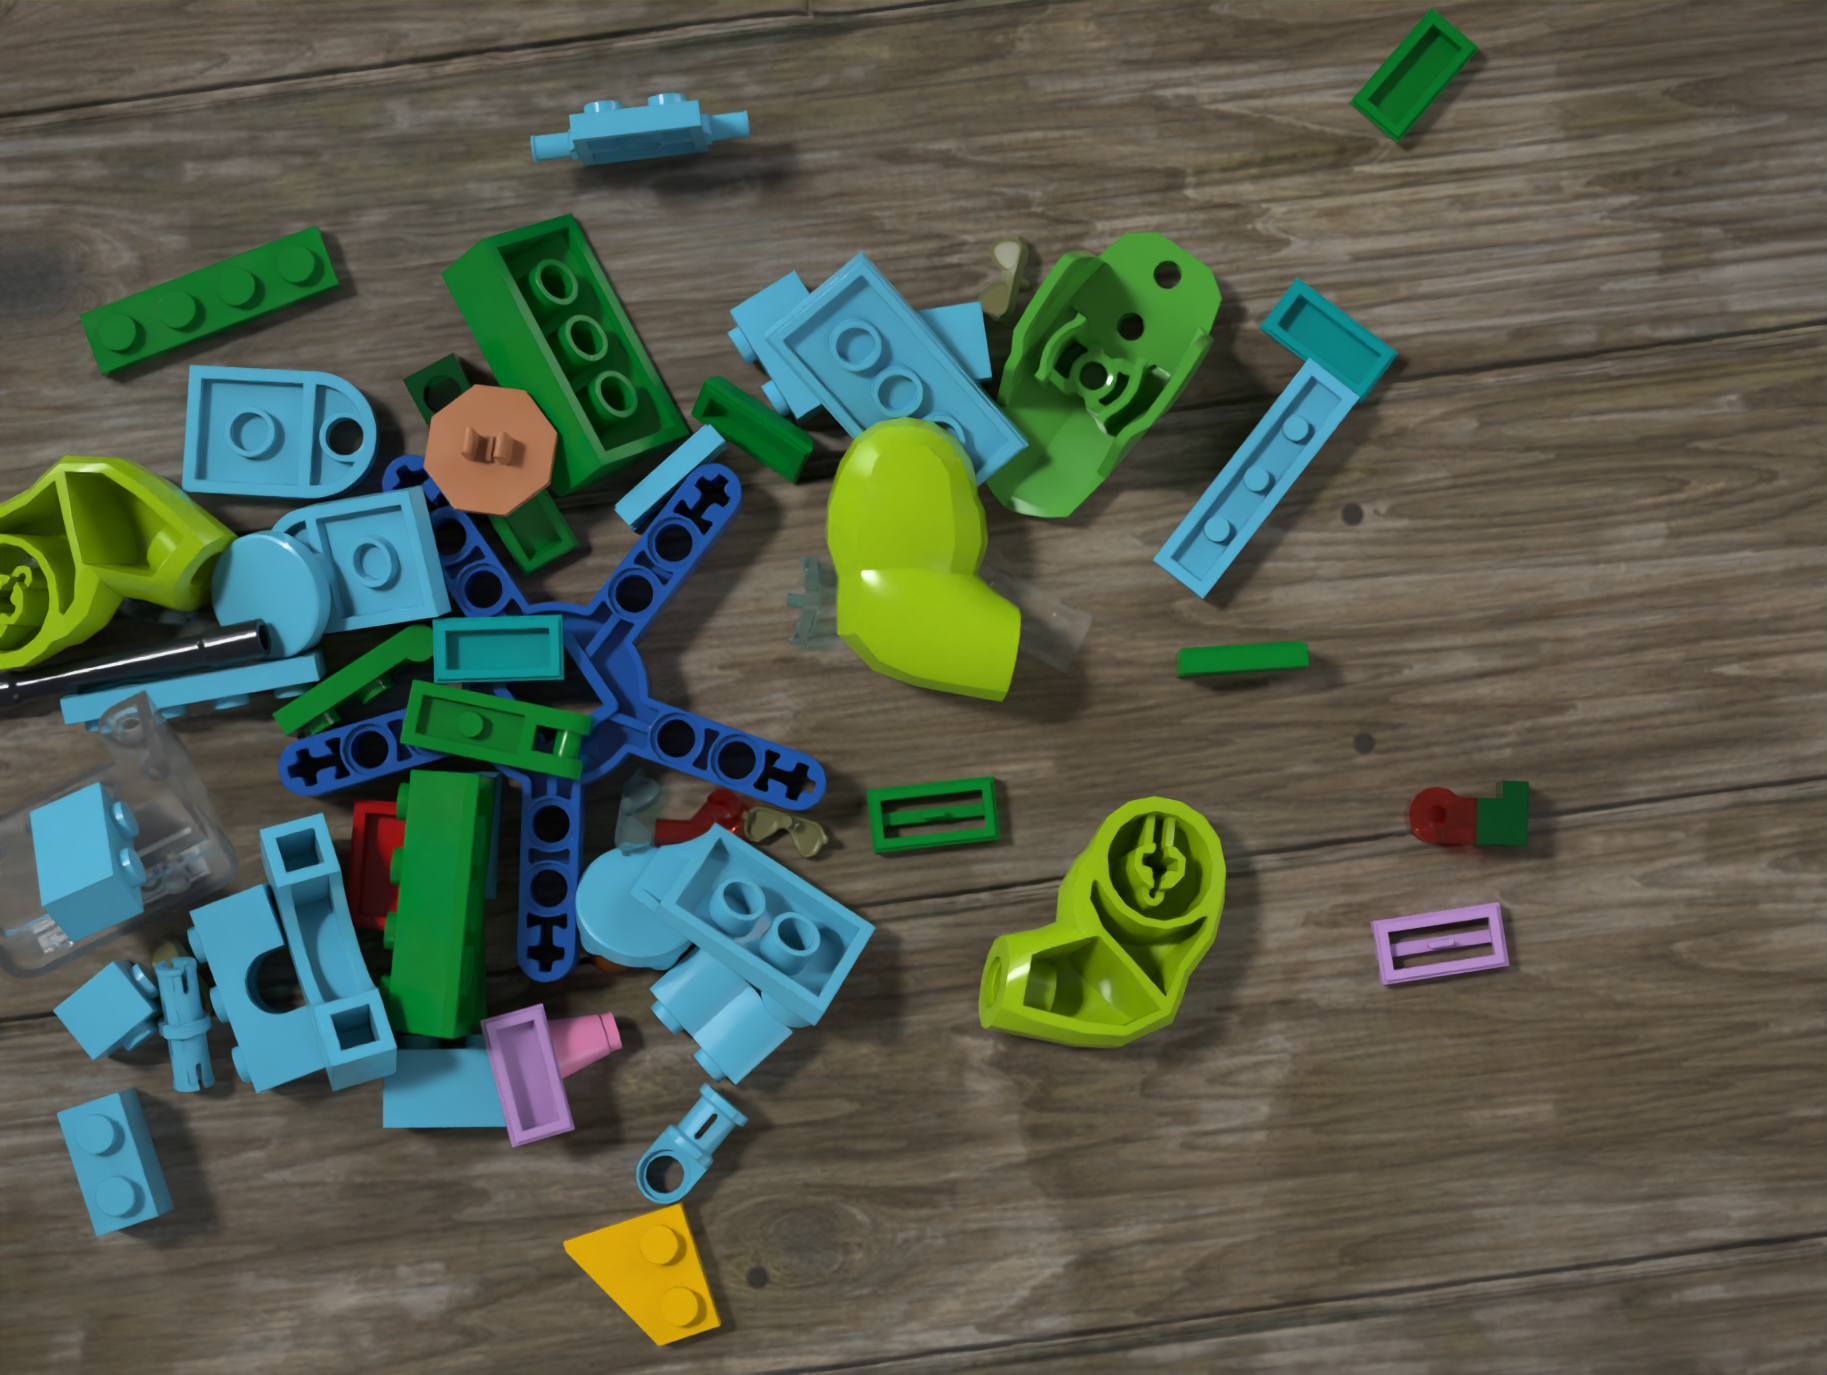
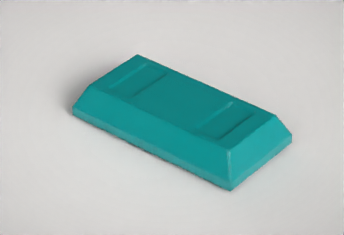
M1298 277L1259 327L1260 330L1304 363L1310 358L1360 396L1357 400L1359 404H1361L1398 355L1397 351Z
M563 615L433 619L434 683L564 680Z

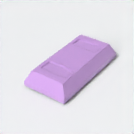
M543 1004L480 1020L511 1147L574 1130L575 1127Z

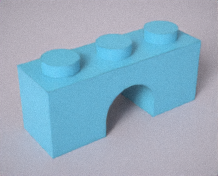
M261 884L189 911L194 926L187 928L188 939L199 963L208 962L217 985L209 989L211 1002L221 1023H231L239 1045L232 1048V1057L243 1083L248 1084L252 1082L257 1094L326 1068L307 1006L290 1012L280 1011L268 1005L258 990L257 974L262 962L271 953L288 946L270 885Z

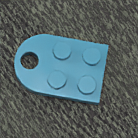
M190 365L182 491L186 494L309 501L329 500L353 490L366 478L374 466L380 446V428L377 416L367 398L356 387L341 377L317 371ZM343 421L359 423L364 434L361 447L350 455L336 454L330 445L331 431L337 424Z
M422 485L309 505L286 514L271 530L283 532L298 539L312 553H321L331 563L333 569V581L329 586L331 607L328 623L323 633H335L426 619L451 612Z

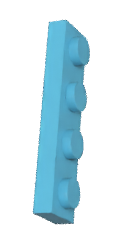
M1309 358L1151 561L1202 600L1360 396Z
M323 647L305 650L280 660L258 658L218 667L166 674L70 693L60 699L65 725L84 722L86 731H99L125 724L123 715L148 711L149 720H162L188 713L186 704L211 700L212 709H225L249 703V693L273 689L275 698L303 695L313 688L312 682L319 681L327 673Z

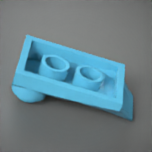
M716 822L707 833L690 841L673 845H662L629 892V895L646 906L653 914L760 989L762 1003L767 1012L777 1022L788 1027L803 1028L811 1024L814 1026L817 1024L876 928Z

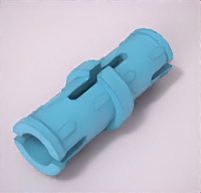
M192 957L170 958L172 968H168V963L165 960L160 961L154 966L155 974L158 978L164 1015L159 1020L158 1026L160 1035L168 1040L174 1077L173 1088L179 1092H193L200 1090L199 1079L202 1080V1086L205 1088L215 1083L206 1032L211 1029L212 1024L209 1012L206 1013L202 1009L196 959Z

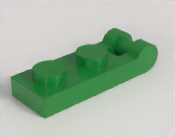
M423 624L408 626L272 715L284 734L289 737L299 738L303 734L309 737L330 731L342 721L337 712L359 699L363 706L378 700L396 686L391 678L415 662L423 666L433 665V629Z
M413 679L400 743L580 780L584 761L578 760L583 735H590L593 717ZM539 726L557 729L552 754L534 751Z

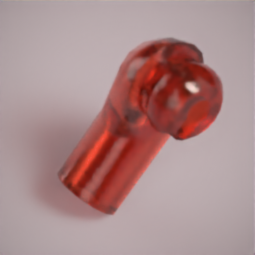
M717 789L707 796V802L690 820L657 818L654 847L660 848L662 845H673L690 841L707 833L715 822L733 833L739 827L742 819L743 810L739 798L730 790Z

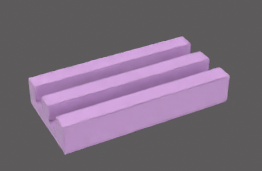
M1499 902L1370 921L1372 934H1374L1376 946H1374L1379 964L1380 971L1378 974L1381 985L1509 966ZM1485 917L1488 919L1489 929L1393 944L1389 942L1388 932ZM1488 942L1492 944L1493 954L1399 969H1394L1392 957Z

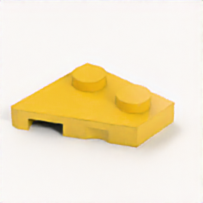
M682 1201L563 1241L565 1251L658 1346L721 1325L718 1310Z

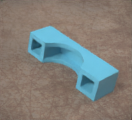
M323 813L261 829V859L332 1090H340L396 1073L397 1046L379 989L373 984L360 951L346 900L341 869Z

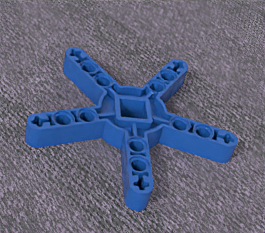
M404 455L395 459L386 468L382 478L383 491L409 488L405 478L411 473H415L421 479L429 477L422 484V487L430 501L439 508L429 513L435 543L437 533L444 525L460 523L464 526L466 531L464 547L453 555H442L439 552L438 555L445 585L466 617L563 615L564 654L569 652L603 702L602 706L588 715L592 716L593 720L590 735H583L578 760L584 761L580 780L490 762L505 775L522 782L517 927L518 964L523 972L533 980L550 982L563 979L576 968L581 954L580 932L576 924L575 899L577 885L584 872L586 787L588 785L599 782L613 774L634 754L792 811L802 812L810 810L818 805L826 794L828 781L825 770L811 756L654 700L650 674L646 662L637 648L737 519L744 506V492L738 477L731 469L721 464L713 463L697 467L686 478L587 607L565 602H544L532 605L469 512L456 511L450 502L447 507H442L448 500L423 467L425 458L418 455ZM724 481L727 483L724 492L729 502L723 508L715 503L708 507L701 516L704 524L711 526V528L703 535L691 519L679 513L685 506H688L695 516L705 502L700 492L701 487L705 483L716 487ZM673 529H682L688 532L693 540L689 555L678 562H668L662 559L658 551L661 537ZM484 575L497 576L502 584L500 600L489 608L476 607L471 599V588L474 582ZM643 579L650 582L653 589V599L650 605L645 610L637 613L624 610L619 600L623 586L631 580ZM524 681L462 683V689L520 701L513 688ZM405 708L299 739L289 744L281 753L278 771L283 785L292 793L316 798L326 797L463 756L400 743L407 710ZM686 722L694 730L695 744L692 750L685 756L678 758L670 757L662 749L661 735L664 729L671 723ZM538 729L534 751L552 754L556 737L548 742L541 730ZM379 732L388 743L389 753L382 765L376 768H368L359 757V746L366 736ZM338 742H340V751L336 747ZM736 743L750 746L756 757L753 771L741 779L727 777L722 771L720 764L721 755L724 750ZM308 753L313 758L323 760L341 756L345 767L350 772V776L345 777L346 768L333 766L317 772L316 778L318 783L315 784L312 779L300 777L299 768L308 764ZM768 753L779 754L780 758L773 767L788 773H795L799 764L808 766L807 777L816 782L813 793L801 792L797 801L787 798L789 788L783 783L772 779L768 780L767 792L756 789V786L767 771ZM551 806H559L569 816L570 827L562 840L550 843L539 834L537 822L543 810ZM547 870L558 871L567 881V895L562 903L555 907L544 905L539 901L535 892L536 880ZM533 914L542 917H555L566 914L568 916L567 927L553 925V943L557 947H564L565 956L564 959L553 961L552 971L545 969L544 959L534 958V946L545 944L547 924L533 926Z

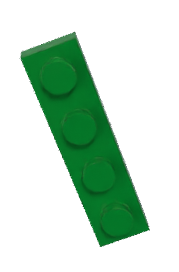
M315 225L83 313L79 317L100 373L105 377H109L341 289L342 285L322 232Z

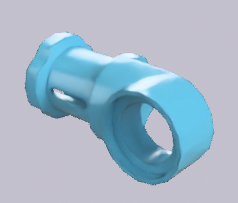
M706 1082L699 1089L702 1097L677 1126L669 1124L643 1155L637 1166L636 1180L638 1187L646 1198L655 1203L669 1204L685 1196L714 1162L711 1154L736 1125L743 1127L749 1120L736 1106ZM714 1113L717 1114L718 1117L703 1135L696 1137L695 1134ZM663 1155L677 1159L684 1171L681 1185L676 1190L668 1193L653 1189L648 1183L646 1176L649 1163L656 1157Z

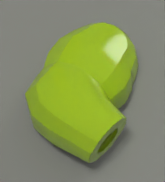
M911 417L878 421L857 435L839 463L828 497L825 540L837 576V634L875 672L917 687L1002 702L1008 692L1016 663L1021 614L1019 607L992 589L978 575L988 545L985 509L978 496L972 460L957 437L934 422Z
M64 455L28 490L0 504V670L31 667L67 647L83 643L109 624L124 597L146 600L177 611H193L212 599L211 578L215 563L224 549L230 543L239 539V537L174 483L133 460L114 457Z
M1152 796L1129 801L1105 817L1091 837L1087 848L1074 859L1059 886L1056 922L1038 929L1002 934L995 939L987 955L981 978L979 994L981 1027L987 1030L1066 1046L1120 1048L1172 1024L1184 996L1189 976L1215 941L1225 901L1226 866L1221 842L1205 816L1181 801Z

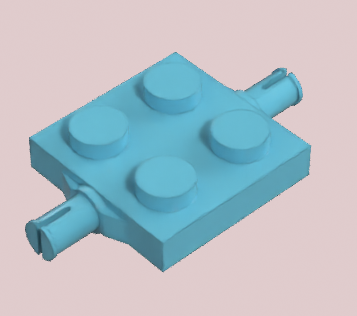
M665 93L648 98V106L623 108L622 102L613 100L586 104L584 106V113L569 115L571 129L568 132L540 136L531 135V148L534 163L572 157V160L580 159L584 166L708 152V145L712 144V141L742 137L750 138L747 110L744 112L709 116V113H702L699 100L687 101L686 95L682 93Z

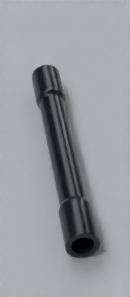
M259 618L210 628L201 634L23 671L0 672V711L18 708L31 701L201 666L218 667L266 657L271 653L269 630L264 620Z

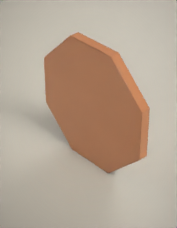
M475 384L432 416L423 467L456 511L508 517L551 484L559 434L526 390Z

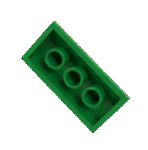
M572 213L483 238L441 273L500 387L526 390L559 434L551 483L559 497L603 482L689 435Z
M411 770L410 783L402 782L400 784L397 797V820L406 821L404 846L394 848L390 868L391 885L400 886L397 911L388 912L384 930V947L387 950H393L391 976L383 975L379 985V993L391 1030L451 1039L473 1034L497 778L471 773Z

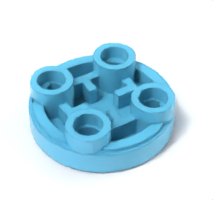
M265 530L243 536L230 543L215 563L211 578V598L216 617L221 626L259 618L263 619L268 627L271 638V653L269 656L261 657L260 659L280 660L315 647L320 642L322 633L328 623L331 607L329 586L333 581V569L331 563L324 555L317 552L312 553L301 541L286 533Z
M641 845L616 848L599 856L583 872L577 885L575 912L576 924L580 932L579 940L587 952L593 955H601L614 963L624 966L651 967L655 970H666L677 964L680 955L692 945V941L629 895V892L659 848Z

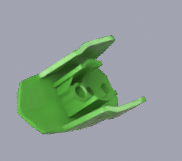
M1159 232L1126 233L1099 256H1095L1086 250H1075L1065 253L1058 260L1013 330L1011 354L1004 366L996 404L1024 434L1029 444L985 481L993 495L1006 509L1019 514L1040 518H1068L1113 472L1149 428L1170 409L1191 381L1214 341L1209 333L1214 325L1222 297L1211 268ZM1172 267L1179 272L1180 281L1175 287L1165 289L1157 284L1156 275L1162 268ZM1136 316H1139L1143 320L1142 324L1144 326L1142 336L1134 341L1124 339L1120 335L1121 324L1127 319H1135Z

